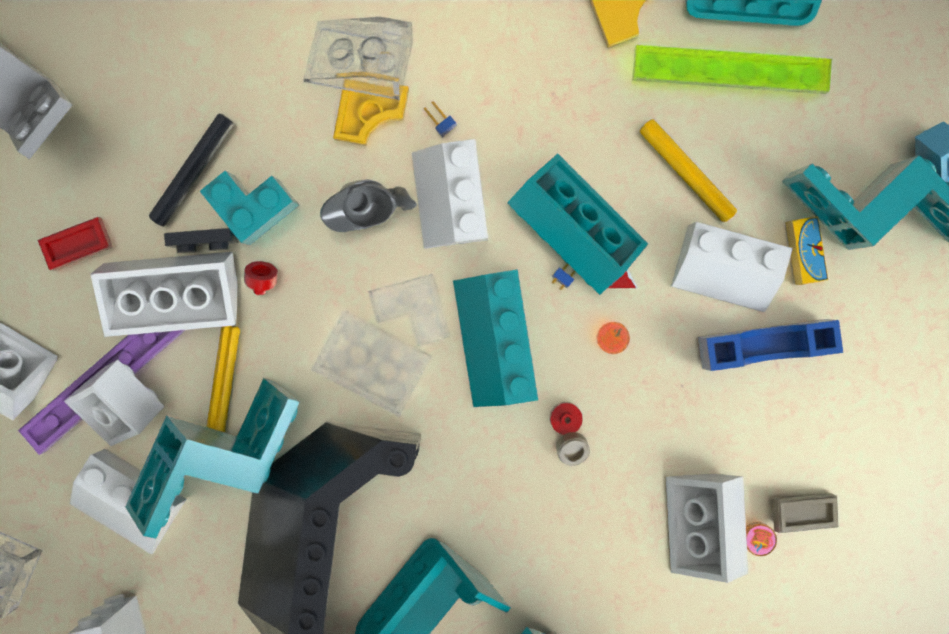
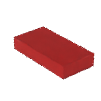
M95 217L37 240L48 269L53 271L113 248L101 217Z

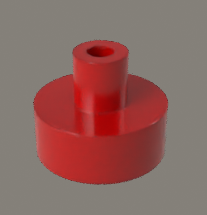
M251 262L244 269V283L247 287L253 289L256 295H264L266 290L276 286L278 270L273 264L268 262Z
M558 403L550 412V423L559 434L565 435L577 432L582 425V413L573 403Z

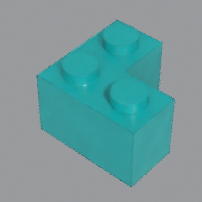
M225 170L200 190V193L238 240L247 245L254 243L299 206V203L282 182L274 176H270L249 193L235 175Z

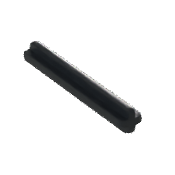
M217 114L150 212L149 218L154 223L162 227L166 226L233 128V121L225 115Z

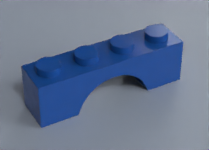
M822 319L698 337L702 369L709 371L744 367L748 364L769 360L844 353L840 322L834 319Z

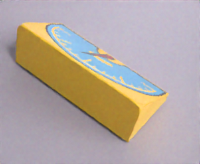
M818 216L785 222L788 245L790 248H793L790 257L795 285L828 280Z

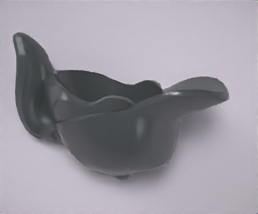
M370 179L357 180L343 185L338 193L325 201L320 210V217L323 223L331 230L348 232L380 225L390 218L397 207H401L403 211L412 210L417 204L411 199L404 187L397 186L387 189L377 181Z

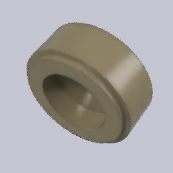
M567 433L560 437L556 444V451L560 461L569 466L583 463L590 453L588 442L580 433Z

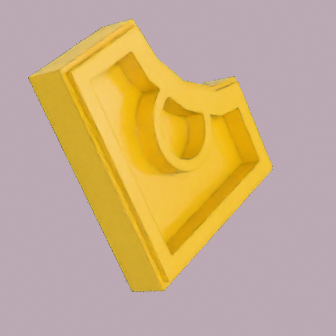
M589 0L607 48L638 37L639 28L637 20L639 11L647 0Z
M345 75L333 139L366 146L371 133L379 125L389 121H403L409 87Z

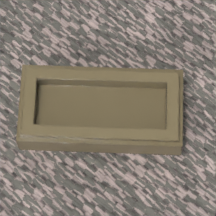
M835 494L772 499L774 531L777 533L839 527L837 495Z

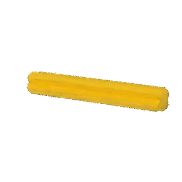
M654 119L645 123L640 129L642 136L722 222H727L737 213L734 205Z
M222 326L220 330L206 427L225 432L240 334V329L237 326Z

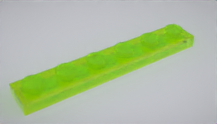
M636 45L634 48L632 80L826 94L830 92L832 59Z

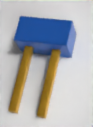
M432 101L431 103L445 120L439 124L426 107L423 109L437 125L435 127L436 131L441 137H444L457 124L451 116L446 117L436 103Z

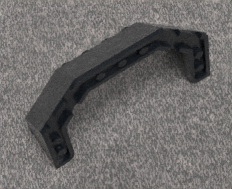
M327 421L271 464L269 477L262 484L259 493L252 492L238 605L261 634L324 633L340 503L378 474L400 477L409 473L419 453L421 434Z

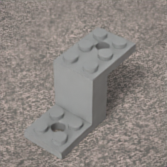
M0 43V128L9 134L16 150L30 159L68 112L72 104L53 80Z

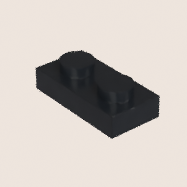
M230 228L164 233L165 246L176 248L177 253L197 252L196 246L209 245V251L228 250L229 244L239 243L238 238Z

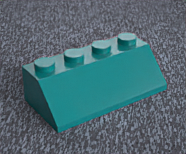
M558 153L530 177L507 202L517 215L523 218L599 295L628 270L648 245Z
M518 269L453 280L473 407L506 406L538 401Z

